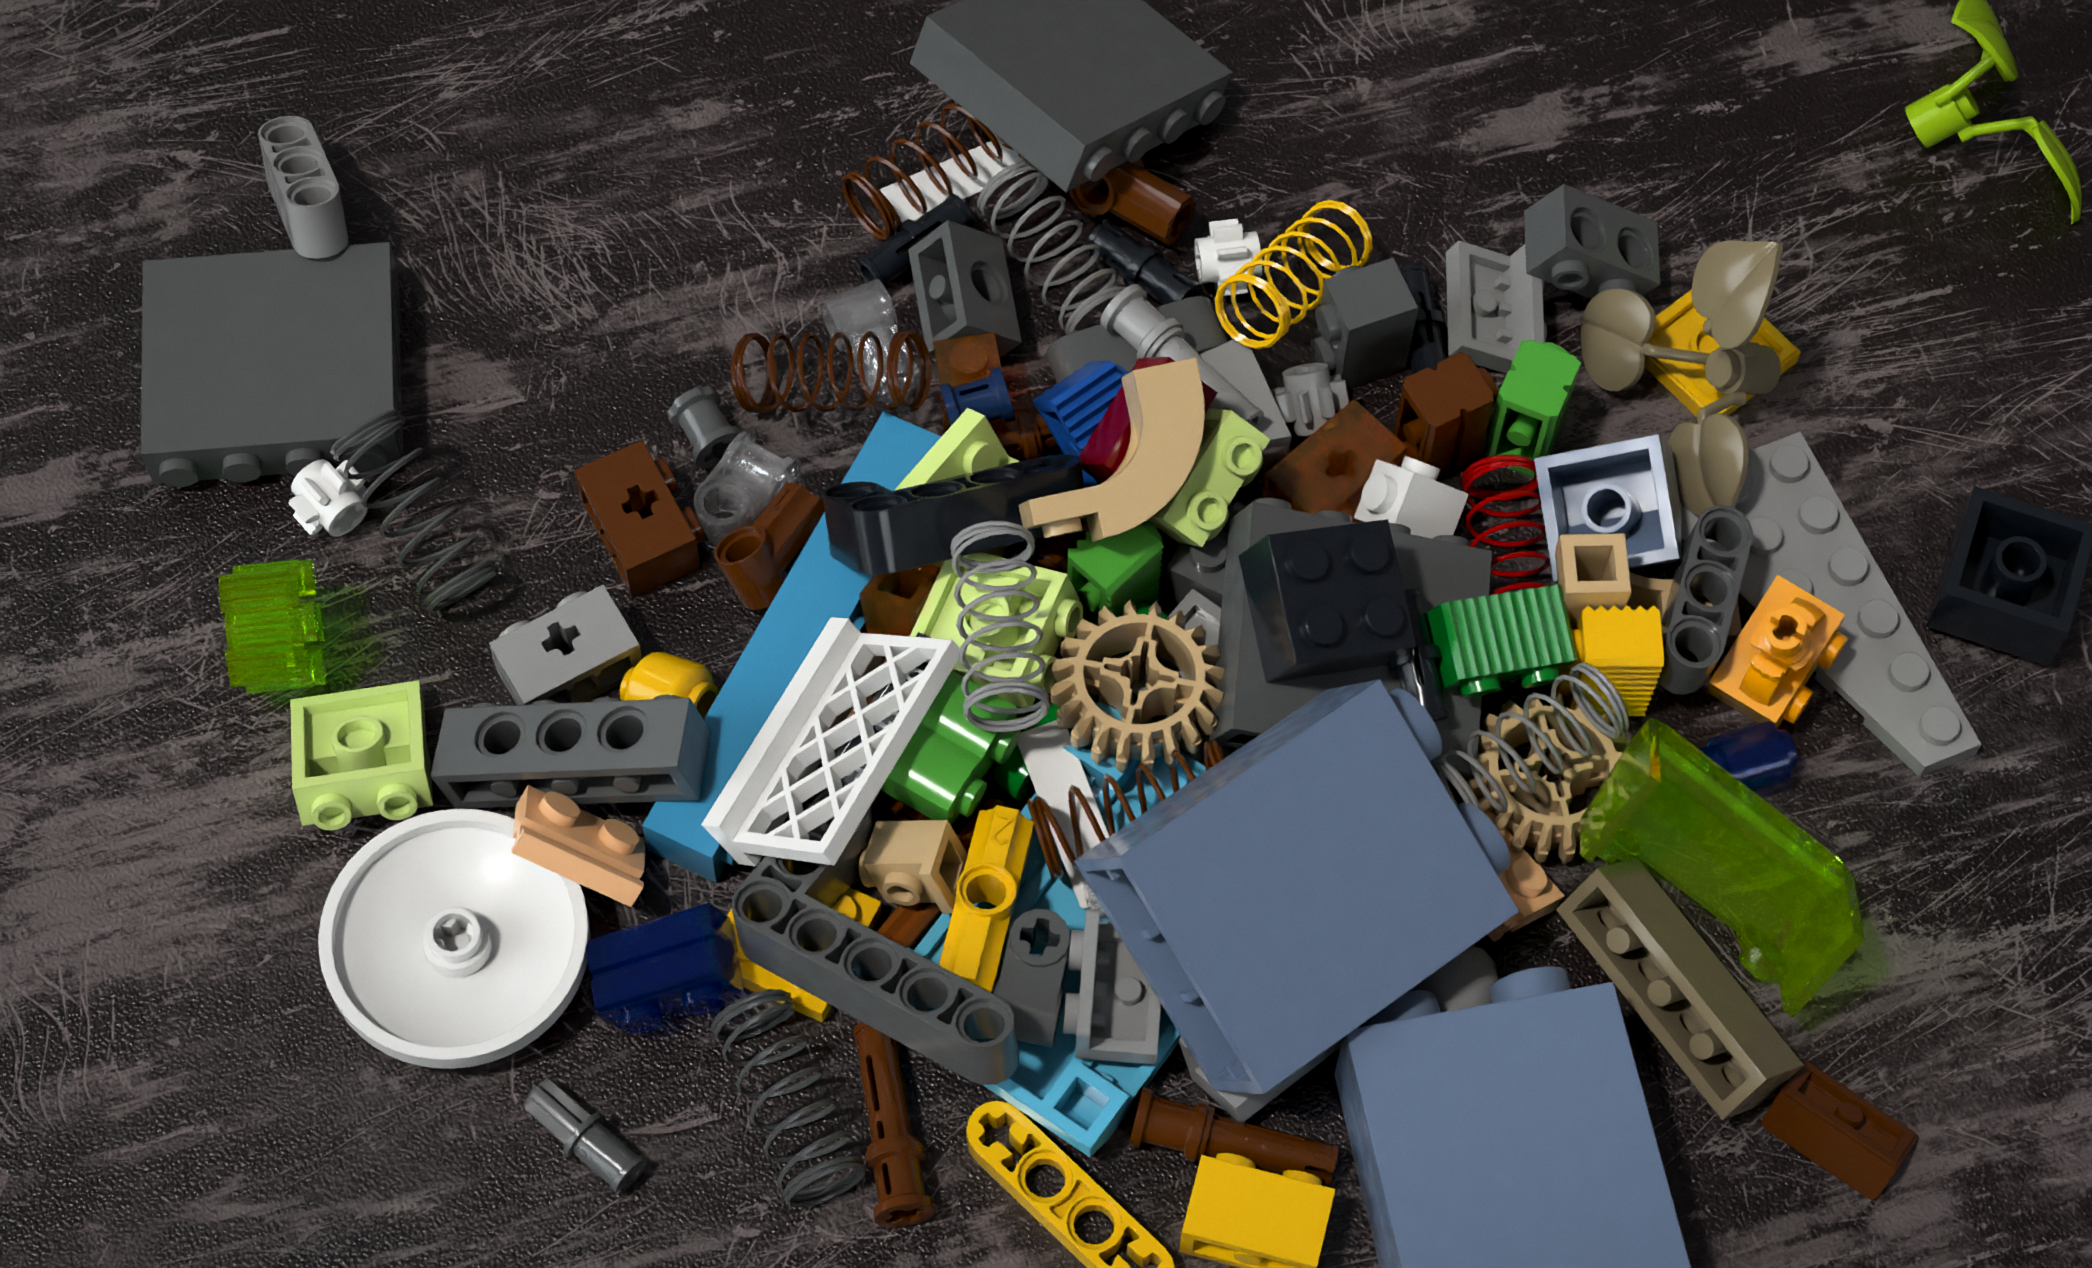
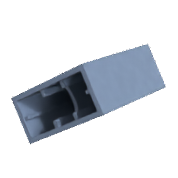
M1381 679L1325 690L1074 860L1213 1090L1256 1094L1267 1093L1519 912L1498 877L1511 864L1510 853L1504 838L1490 818L1478 807L1471 803L1465 804V802L1457 806L1455 805L1430 763L1442 752L1441 737L1433 719L1413 695L1401 688H1393L1388 692Z
M1555 966L1531 968L1510 974L1493 983L1489 988L1491 1004L1447 1012H1440L1435 993L1426 990H1410L1364 1022L1360 1027L1343 1037L1334 1077L1379 1268H1691L1613 982L1572 989L1566 969Z

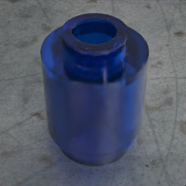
M1764 721L1708 739L1705 747L1695 750L1694 763L1700 784L1708 797L1714 799L1723 796L1727 800H1732L1788 782L1791 777V767L1797 764V753L1793 740L1786 730H1778L1771 721Z

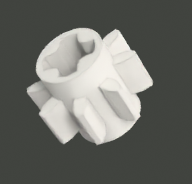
M1238 218L1209 222L1210 236L1196 238L1194 242L1200 284L1214 282L1215 291L1230 276L1235 275L1243 265L1251 262L1253 257L1261 251L1257 232L1243 233L1242 224L1238 223ZM1261 265L1255 267L1253 276H1262ZM1238 282L1236 295L1248 293L1247 283ZM1231 285L1226 288L1224 296L1231 295Z
M317 460L304 467L294 478L291 491L295 497L290 499L288 504L295 511L293 514L294 518L310 536L317 534L323 527L331 536H342L353 530L365 517L368 508H365L361 502L367 490L364 486L366 480L364 478L359 480L347 479L343 475L348 460L342 462L336 469L327 460ZM353 465L349 469L350 474L359 473Z

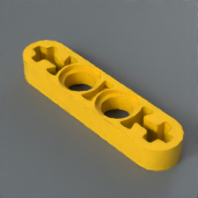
M992 1101L982 1104L973 1111L968 1119L966 1128L968 1151L973 1159L1085 1267L1131 1268L1119 1255L1116 1256L1111 1266L1104 1262L1116 1254L1124 1238L1128 1236L1133 1241L1127 1244L1126 1255L1138 1266L1145 1267L1150 1262H1153L1158 1266L1157 1268H1175L1173 1258L1166 1248L1019 1109L1007 1102ZM989 1123L996 1129L1002 1127L1005 1123L1010 1126L1009 1142L1023 1155L1016 1165L1014 1172H1010L1007 1169L1013 1165V1154L1003 1144L997 1141L989 1147L983 1144L985 1141L984 1125ZM1028 1144H1031L1035 1147L1034 1149L1024 1154ZM1050 1165L1062 1173L1065 1184L1059 1193L1052 1197L1044 1198L1030 1192L1025 1180L1030 1170L1036 1166ZM1089 1211L1102 1212L1112 1221L1114 1231L1110 1238L1103 1243L1095 1245L1086 1243L1075 1233L1074 1224L1079 1216Z

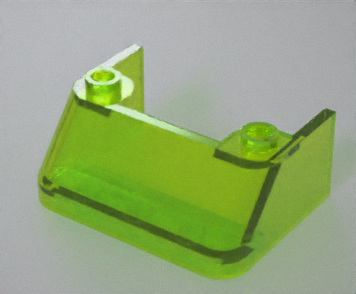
M1649 718L1632 737L1581 817L1580 855L1590 863L1596 856L1609 863H1613L1616 859L1631 863L1637 856L1736 932L1737 943L1742 949V952L1738 955L1740 962L1759 980L1768 983L1773 978L1779 983L1782 1010L1793 1018L1865 941L1854 877L1846 865L1815 838L1672 728L1657 719Z

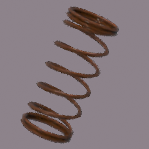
M949 104L945 105L941 111L940 125L930 121L919 123L916 128L915 143L903 138L895 139L890 149V160L879 156L869 157L865 163V176L855 171H849L848 174H844L841 181L842 192L847 204L862 226L876 238L888 240L894 236L896 226L898 228L902 222L893 205L871 182L869 168L873 162L880 161L891 167L896 181L909 203L918 212L925 214L928 206L924 196L912 179L896 165L895 149L899 144H906L917 150L928 177L936 188L947 196L953 193L948 176L938 162L921 147L920 132L924 127L930 126L942 132L947 149L955 163L964 174L974 179L978 176V170L973 158L963 144L946 129L945 115L949 110L956 109L967 115L969 125L978 143L993 160L1002 161L1003 152L1000 144L1008 149H1014L962 106ZM975 122L983 129V131L989 137L997 151L998 156L995 155L984 142L979 131L977 130ZM951 141L959 148V150L965 156L969 165L971 166L973 173H971L959 159L957 153L955 152L951 144ZM926 159L934 166V168L940 174L944 183L946 184L947 190L940 184V182L934 176ZM902 178L915 192L917 198L921 203V206L911 196L904 182L902 181ZM851 180L861 187L872 200L882 217L886 231L880 228L864 210L854 192Z
M913 330L896 332L890 341L886 364L887 385L894 403L883 406L874 400L883 375L884 360L882 346L879 338L872 331L866 332L859 343L857 368L861 386L868 400L862 405L853 406L844 400L849 391L853 376V350L849 338L843 332H837L829 343L827 370L831 387L838 400L833 405L822 406L816 403L814 399L820 390L823 378V348L815 334L812 332L806 333L799 343L797 371L800 385L808 401L803 405L794 407L785 402L791 389L795 366L793 347L789 338L781 332L777 333L769 343L763 335L749 333L739 340L733 352L730 369L731 385L740 406L749 413L772 412L781 404L785 409L794 413L804 411L811 404L815 409L824 413L835 410L840 404L852 412L863 411L871 403L882 412L893 411L896 407L904 412L917 411L927 398L931 382V360L928 348L918 333ZM870 337L874 339L878 356L877 377L871 394L867 387L863 370L864 346L867 338ZM810 338L816 344L819 360L818 377L812 395L808 391L803 373V350L805 342ZM838 338L844 340L848 355L847 378L841 395L835 383L833 372V350ZM909 338L916 346L920 363L919 388L911 405L904 401L913 375L914 359ZM778 339L785 341L789 355V375L782 396L776 386L777 362L774 355V347ZM751 340L759 343L766 361V385L759 403H756L751 397L743 371V354ZM905 341L908 368L904 389L901 393L897 367L899 352ZM775 394L779 401L772 406H768Z
M1214 739L1210 743L1206 741L1204 744L1205 770L1207 771L1224 759L1220 746ZM1174 751L1171 756L1173 763L1170 764L1173 792L1175 793L1180 789L1177 764L1175 762L1176 758L1182 765L1190 782L1196 777L1185 758ZM1139 763L1136 770V780L1141 813L1144 814L1148 810L1144 792L1143 771L1152 784L1160 802L1166 799L1149 767ZM1105 774L1102 781V790L1109 835L1111 836L1116 831L1110 802L1109 783L1118 796L1130 822L1135 820L1136 817L1114 777ZM1071 785L1068 799L1077 858L1083 855V848L1076 812L1075 794L1084 808L1100 843L1106 838L1085 796L1078 787ZM1038 795L1037 797L1035 796L1034 800L1029 798L1027 801L1028 808L1051 878L1055 881L1057 877L1063 878L1064 872L1045 813L1071 864L1076 870L1080 871L1074 862L1076 858L1045 799Z

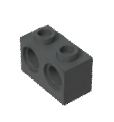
M1562 184L1524 211L1526 274L1552 283L1557 288L1570 290L1590 299L1609 289L1633 290L1643 296L1661 284L1656 221L1566 184Z

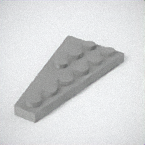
M1797 432L1750 450L1745 482L1735 509L1742 512L1749 520L1753 529V540L1738 594L1739 608L1747 616L1751 617L1772 582L1779 575L1845 614L1843 627L1839 632L1848 637V640L1829 670L1819 665L1816 667L1814 679L1830 694L1837 691L1864 717L1863 725L1919 777L1976 755L1982 745L1802 433ZM1682 502L1681 549L1699 519ZM1706 539L1713 548L1726 551L1721 543Z

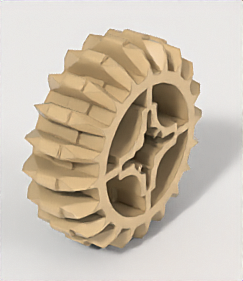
M1129 600L1124 605L1123 616L1116 617L1104 606L1098 614L1099 626L1081 619V622L1077 625L1076 636L1078 639L1065 637L1061 643L1060 655L1063 658L1056 659L1052 665V677L1057 683H1054L1050 689L1051 703L1054 706L1060 707L1057 710V723L1060 729L1073 728L1070 741L1075 749L1093 743L1091 759L1094 760L1095 764L1100 763L1111 754L1116 756V769L1120 773L1129 766V759L1141 760L1142 764L1148 766L1153 771L1154 758L1162 757L1165 763L1170 766L1174 761L1171 756L1174 751L1180 754L1179 748L1196 756L1197 752L1201 750L1202 745L1200 735L1209 736L1213 734L1218 719L1212 711L1221 703L1224 692L1215 687L1222 680L1225 668L1216 666V662L1220 657L1217 645H1204L1206 631L1202 625L1184 630L1186 616L1183 615L1182 610L1172 615L1169 620L1161 618V607L1157 601L1151 605L1148 614H1137V608ZM1132 651L1122 658H1110L1119 653ZM1156 654L1174 663L1187 679L1179 678L1178 671L1165 668L1159 663ZM1142 669H1145L1146 689L1139 691L1137 702L1135 705H1132V684L1139 682ZM1089 694L1099 696V702L1111 705L1119 711L1121 721L1103 712L1093 702ZM1157 715L1170 716L1158 722L1144 724L1148 719Z
M1561 692L1556 694L1557 701L1564 706V698ZM1509 699L1507 703L1503 704L1501 713L1509 711L1523 716V709ZM1540 699L1531 701L1529 705V719L1555 745L1565 765L1564 775H1556L1547 768L1535 751L1527 734L1525 724L1517 718L1509 717L1504 719L1501 724V737L1512 748L1530 742L1531 749L1528 758L1523 761L1533 774L1537 784L1536 794L1524 791L1513 779L1508 769L1499 770L1498 762L1502 757L1497 742L1483 735L1479 736L1477 761L1488 770L1504 792L1508 801V811L1500 812L1491 805L1478 786L1474 776L1468 778L1467 783L1477 800H1479L1478 803L1483 812L1489 811L1497 816L1493 821L1497 829L1502 831L1505 828V831L1508 830L1513 836L1510 847L1512 851L1520 853L1524 846L1534 848V857L1539 865L1546 861L1549 850H1556L1559 858L1566 865L1573 860L1576 847L1590 857L1597 852L1600 844L1599 839L1610 843L1617 837L1620 829L1618 823L1628 821L1633 810L1629 800L1635 798L1639 786L1638 779L1630 776L1634 773L1637 765L1636 755L1623 753L1627 744L1626 734H1622L1620 738H1611L1602 734L1590 723L1577 704L1575 710L1567 709L1583 726L1593 746L1592 757L1581 755L1570 744L1561 730L1552 704L1550 706H1543ZM1560 711L1573 738L1584 750L1588 751L1578 730ZM1489 713L1483 719L1480 730L1495 734L1498 716ZM1607 713L1600 715L1606 722L1611 723ZM1533 731L1537 739V742L1540 745L1546 757L1557 769H1559L1557 761L1553 756L1552 752L1550 751V749L1543 742V740ZM1563 745L1573 749L1574 751L1565 748ZM1515 761L1514 769L1525 784L1531 788L1528 778ZM1541 766L1543 767L1544 774H1546L1542 778L1539 776ZM1479 771L1480 776L1484 784L1486 785L1487 789L1495 798V800L1502 806L1500 798L1495 792L1494 788L1484 777V775ZM1547 774L1553 775L1552 781L1556 778L1560 780L1558 789H1556L1555 782L1546 781ZM1599 786L1600 797L1592 805L1580 812L1569 814L1568 808L1573 796L1584 794L1587 787ZM1522 804L1533 807L1537 812L1526 808Z

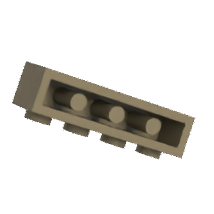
M1637 857L1598 867L1556 909L1721 1120L1760 1106L1804 1066Z

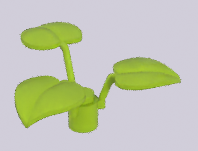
M1959 0L1951 23L1963 28L1977 39L1983 48L1981 61L1952 85L1948 83L1905 107L1913 130L1926 148H1930L1956 133L1961 141L1965 142L1974 136L2012 130L2026 131L2037 142L2069 195L2071 201V225L2078 222L2082 208V191L2079 175L2070 154L2045 120L2038 122L2034 117L2029 116L1972 125L1971 118L1979 114V109L1967 87L1994 65L2005 82L2016 80L2019 74L2013 54L1987 0Z

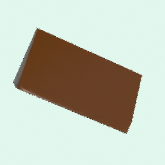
M1803 1059L1802 1063L1804 1066L1787 1081L1763 1117L1761 1125L1764 1129L1868 1199H1877L1915 1143L1918 1135Z

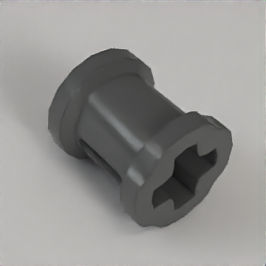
M712 386L696 387L683 393L673 402V405L667 412L670 423L675 428H682L693 446L692 459L701 469L718 467L728 462L739 453L745 443V436L742 431L736 426H730L719 409L720 396Z

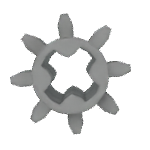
M1308 363L1289 368L1282 373L1285 387L1271 389V393L1285 423L1291 422L1293 434L1299 436L1321 434L1337 428L1339 423L1336 411H1344L1351 408L1346 380H1342L1340 374L1330 376L1329 367L1326 363Z

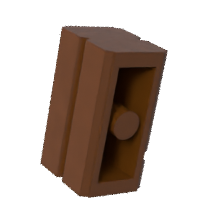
M1459 352L1438 362L1435 370L1427 367L1404 378L1391 447L1401 463L1404 457L1407 456L1439 468L1440 472L1436 480L1439 481L1447 477L1449 469L1453 472H1458L1480 459L1485 434L1489 433L1491 425L1489 418L1492 405L1497 401L1498 390L1490 373L1485 368L1481 367L1478 369L1469 355Z

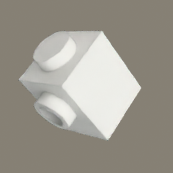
M1407 456L1404 457L1401 467L1376 459L1370 477L1363 487L1361 500L1354 518L1363 522L1388 519L1389 523H1397L1409 527L1412 535L1431 539L1440 535H1453L1469 494L1436 481L1440 469Z

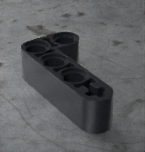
M1065 454L1042 456L894 491L877 483L864 481L831 486L822 493L830 555L857 572L871 575L889 574L953 559L950 549L951 542L961 530L975 523L985 521H1008L1023 527L1019 504L1030 499L1083 489L1081 459L1078 456ZM1080 518L1081 525H1085L1087 518ZM1042 527L1028 529L1034 539L1044 537ZM1012 534L992 535L976 540L968 545L960 555L966 556L1026 541V539Z

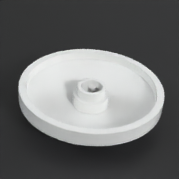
M476 809L439 810L412 817L386 829L370 840L349 860L334 882L326 899L319 927L318 944L322 973L328 990L347 1023L359 1036L383 1053L407 1063L431 1068L455 1069L490 1063L524 1048L540 1037L556 1022L572 1001L586 970L590 950V921L585 898L579 883L511 853L512 846L516 841L513 838L515 819L494 812Z

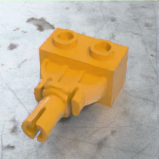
M1777 575L1708 682V693L1773 733L1776 732L1783 719L1794 724L1814 691L1805 687L1807 681L1818 665L1829 670L1848 640V637L1839 632L1843 627L1845 614Z

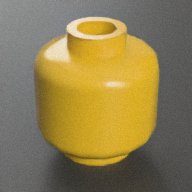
M652 652L645 656L635 667L630 668L626 672L620 686L621 701L649 700L659 695H675L681 698H690L703 720L719 694L718 687L714 683L710 670L704 665L666 652Z

